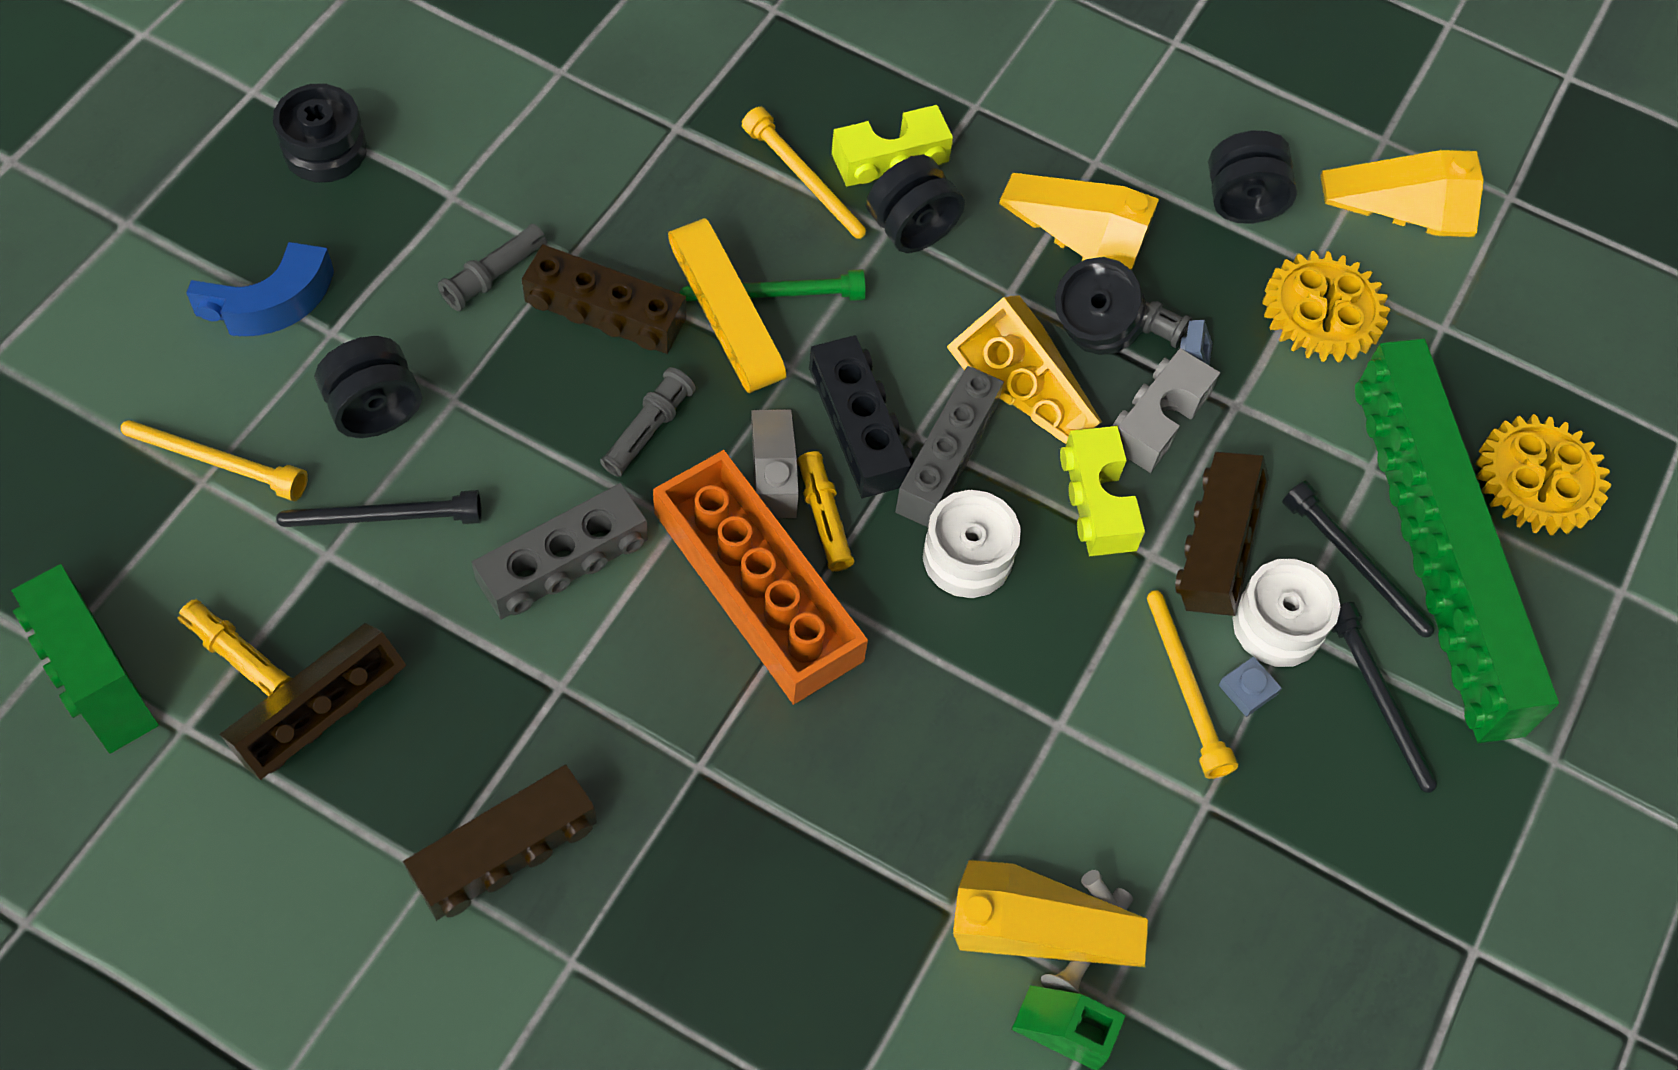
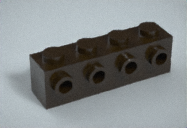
M544 244L541 245L522 277L525 302L534 308L542 311L549 310L565 316L573 323H584L600 329L609 336H619L633 341L647 350H657L668 354L686 321V296Z
M1215 452L1211 468H1205L1203 474V490L1205 492L1202 501H1197L1195 504L1194 523L1196 526L1193 535L1189 534L1186 538L1185 557L1187 560L1184 569L1178 570L1175 582L1176 593L1181 594L1186 611L1236 616L1269 481L1264 455Z
M364 623L219 735L245 768L262 780L268 774L282 767L288 758L305 745L312 743L320 737L323 731L339 718L352 712L362 700L376 689L389 683L407 665L382 631Z
M565 764L405 859L403 863L436 921L445 915L448 918L454 917L470 906L471 899L486 890L494 892L507 885L512 879V874L527 865L529 867H536L545 862L553 854V849L567 841L574 843L587 836L592 831V826L597 823L595 807Z

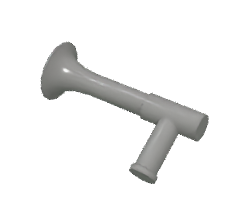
M1097 870L1088 871L1081 879L1084 887L1089 890L1092 896L1125 910L1129 908L1133 901L1132 895L1122 888H1116L1113 894H1111ZM1070 961L1059 974H1044L1041 977V983L1044 988L1079 993L1081 980L1091 962Z

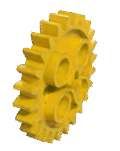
M1311 251L1307 260L1299 253L1296 255L1294 262L1286 259L1281 269L1276 268L1265 288L1264 292L1266 294L1262 304L1267 306L1264 317L1273 319L1269 327L1270 330H1282L1279 338L1280 342L1288 339L1294 341L1291 347L1293 352L1302 346L1306 348L1305 356L1308 359L1312 356L1313 352H1318L1321 362H1325L1328 355L1332 354L1339 363L1342 361L1345 353L1354 360L1359 351L1366 354L1372 344H1377L1388 324L1386 317L1390 312V308L1384 306L1388 296L1377 294L1382 284L1381 282H1369L1372 275L1371 271L1362 274L1358 272L1360 266L1358 261L1348 266L1346 265L1345 255H1342L1338 261H1334L1329 251L1326 252L1323 259H1319L1316 252ZM1326 281H1327V282L1329 283V291H1328V293H1327V295H1326V298H1324V295H1325V293H1326V291H1327V285H1326ZM1326 314H1328V317H1327V319H1326V321H1325V323H1324V328H1325V331H1324V330H1323V320H1324Z
M1533 414L1527 423L1521 416H1517L1512 424L1504 421L1498 430L1494 428L1479 449L1481 455L1475 465L1482 469L1476 478L1487 482L1481 490L1482 494H1494L1495 498L1490 503V506L1502 505L1505 507L1502 514L1504 519L1512 514L1517 516L1516 525L1519 528L1527 521L1531 523L1533 533H1537L1544 525L1549 535H1554L1559 528L1566 534H1569L1575 526L1581 529L1589 520H1593L1608 499L1605 493L1611 487V484L1605 481L1604 478L1610 471L1607 468L1598 467L1605 457L1599 454H1591L1590 451L1595 443L1588 442L1583 444L1580 441L1583 435L1581 430L1573 435L1568 433L1569 426L1567 422H1564L1560 428L1554 427L1553 418L1550 416L1544 424H1540L1536 414Z

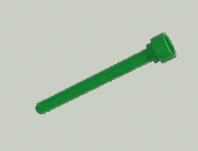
M863 269L848 270L847 274H840V278L742 283L750 298L841 294V298L849 297V301L865 300V276ZM684 286L680 289L679 294L686 296V301H698L691 286Z

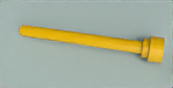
M758 106L749 111L742 121V128L749 136L759 141L764 140L854 238H863L866 234L865 226L775 131L774 118L762 106Z
M127 420L121 425V432L127 437L270 484V488L279 497L297 501L306 489L308 474L304 469L292 465L278 466L274 469L131 420Z
M1153 590L1147 595V601L1203 746L1200 750L1202 756L1199 759L1205 778L1223 777L1238 768L1237 760L1232 748L1226 747L1225 742L1219 741L1164 596L1160 591Z

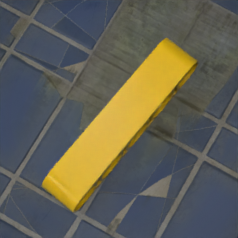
M703 218L669 231L668 238L672 251L747 393H752L786 378V369L783 360L709 221Z

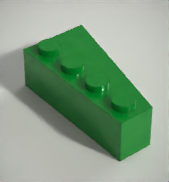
M62 564L11 590L20 605L12 610L26 633L31 630L35 633L27 637L30 644L41 660L47 657L50 660L49 663L43 665L44 670L57 689L62 686L66 689V691L59 694L61 701L72 718L80 714L83 716L109 754L159 726Z

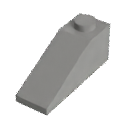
M791 409L751 410L754 490L776 519L796 518L798 477Z

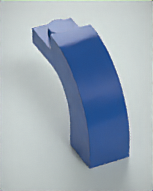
M288 242L279 267L267 279L244 287L191 280L186 294L196 316L208 321L223 320L230 335H264L289 327L307 316L326 294L334 274V269L327 248Z

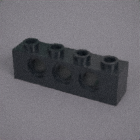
M856 335L811 346L809 370L861 498L899 489L914 460L910 448L907 445L903 446L900 441V427L896 415L893 412L889 413L887 410L884 386L880 380L875 381L871 372L873 365L869 351L866 348H861ZM845 381H850L854 384H847ZM858 413H864V414H867V415H869V416L863 417V416H859V415H857V414H858ZM870 446H879L883 449L875 450L870 448Z

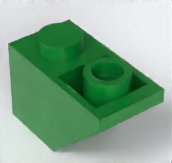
M1030 985L1011 1030L1093 1070H1100L1109 1059L1126 1015L1083 994Z

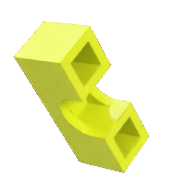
M938 105L904 112L900 138L889 140L879 137L872 130L869 121L834 129L831 154L846 187L856 184H867L877 180L895 164L911 156L924 154L932 157L938 165L949 162L953 136Z
M1118 426L1070 431L1066 446L1061 448L1060 460L1062 469L1069 471L1071 479L1069 483V499L1071 505L1078 508L1080 517L1077 520V531L1080 541H1086L1089 556L1137 551L1145 529L1136 496L1116 497L1107 493L1101 486V483L1119 481L1127 461Z

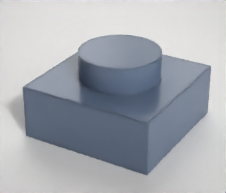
M1205 320L1189 321L1187 337H1182L1181 349L1210 366L1212 340Z
M1254 656L1223 677L1219 683V687L1246 717L1276 697L1282 689Z

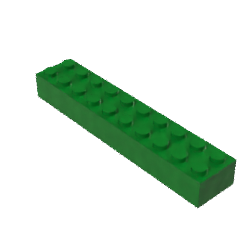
M1426 339L1380 343L1371 360L1368 361L1361 378L1355 385V398L1364 410L1367 433L1370 438H1373L1378 451V466L1382 472H1385L1390 486V501L1393 506L1397 507L1402 521L1401 533L1404 540L1409 542L1414 557L1413 567L1415 574L1421 578L1426 592L1427 609L1430 614L1434 615L1439 630V645L1447 653L1452 668V683L1460 691L1465 706V721L1468 727L1473 729L1477 743L1526 737L1560 703Z

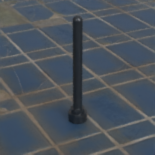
M1305 480L1293 488L1282 500V503L1293 514L1298 513L1301 517L1307 516L1421 637L1428 638L1432 636L1435 630L1433 624L1318 505L1320 503V500L1316 497L1318 492L1309 482Z
M479 490L461 491L460 495L452 496V500L284 510L277 514L276 522L281 527L453 517L454 521L462 520L463 524L481 523L482 507Z
M1355 602L1343 603L1340 605L1337 623L1331 632H1336L1339 638L1344 637L1420 789L1426 793L1433 792L1437 787L1436 779L1359 631L1362 628L1360 623L1362 616Z

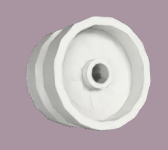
M965 490L956 492L940 501L930 516L924 543L923 562L928 576L939 588L959 597H981L989 595L1000 588L1012 570L1014 557L1020 544L1021 528L1015 512L1004 500L984 491Z
M1276 559L1262 565L1251 577L1239 599L1236 616H1233L1232 619L1237 639L1244 650L1258 661L1275 667H1294L1308 661L1320 648L1326 636L1337 623L1341 607L1338 591L1329 577L1317 567L1298 559Z

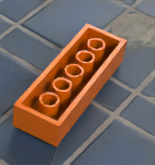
M725 450L653 489L654 514L793 705L864 662L868 639Z

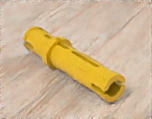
M818 451L804 453L797 458V464L800 467L806 487L803 495L806 503L812 507L828 561V568L831 571L845 570L851 567L855 561L851 555L844 527L834 497L837 492L834 483L828 480L822 454Z
M198 599L189 601L180 610V616L177 618L178 621L199 636L203 641V646L209 652H217L268 697L292 679L235 632L236 627L230 621L221 620Z

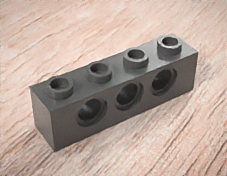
M967 365L899 488L895 513L928 527L932 512L940 501L951 495L998 407L1004 381Z
M619 483L471 561L476 582L500 619L510 614L518 615L530 608L534 601L545 595L557 594L566 589L571 581L582 575L594 574L600 571L608 561L617 556L631 554L638 550L648 540L647 521L622 484ZM597 531L608 532V534L603 537L592 536V534ZM564 550L572 552L566 557L555 556L556 553ZM525 570H531L535 572L533 575L529 577L517 576L520 572Z

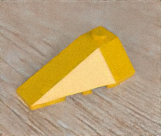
M1438 150L1323 170L1320 175L1324 200L1327 205L1366 216L1373 213L1393 218L1392 223L1405 226L1406 222L1426 227V233L1436 236L1474 237L1477 233L1484 181L1477 151Z
M1012 173L999 204L1033 228L1041 227L1055 237L1054 243L1063 249L1068 246L1083 257L1082 261L1090 258L1106 257L1118 260L1132 270L1150 228L1159 199L1125 186Z
M1020 295L1003 297L947 346L964 371L968 365L1004 381L1000 399L1020 409L1030 416L1033 422L1065 444L1067 443L1070 431L1092 429L1102 423L1043 325Z
M968 861L958 887L953 935L960 951L1145 967L1148 934L1147 918L1016 864Z

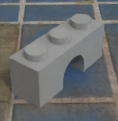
M1181 348L1171 360L1164 358L1153 374L1155 380L1151 386L1143 384L1132 401V404L1135 406L1130 412L1123 410L1113 426H1118L1126 458L1151 473L1171 447L1180 426L1167 418L1162 411H1177L1192 420L1211 395L1220 372Z

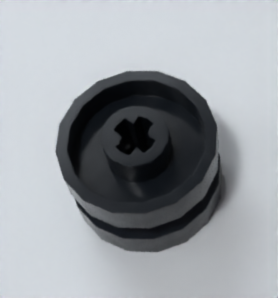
M307 84L291 90L280 99L275 107L273 125L280 141V148L289 170L298 177L315 183L333 182L348 177L360 167L366 156V139L361 127L358 107L352 96L343 89L329 84Z
M1251 130L1242 132L1221 141L1211 151L1208 165L1212 181L1213 202L1216 212L1224 219L1235 223L1254 224L1271 220L1283 214L1293 205L1297 196L1291 152L1289 143L1281 135L1269 131Z
M923 154L904 159L887 170L876 181L868 194L866 208L877 224L885 229V233L898 251L908 254L919 252L943 238L961 217L965 200L951 181L946 180L943 170L934 159Z
M1106 257L1085 259L1071 267L1059 282L1055 294L1056 313L1071 341L1084 351L1098 355L1117 353L1132 345L1142 333L1147 318L1146 300L1133 271L1120 261ZM1101 304H1106L1103 308L1099 309Z
M368 336L345 342L327 353L318 364L314 376L337 430L347 437H375L395 430L418 411L423 399L418 383L413 373L409 371L407 360L400 346L391 338Z

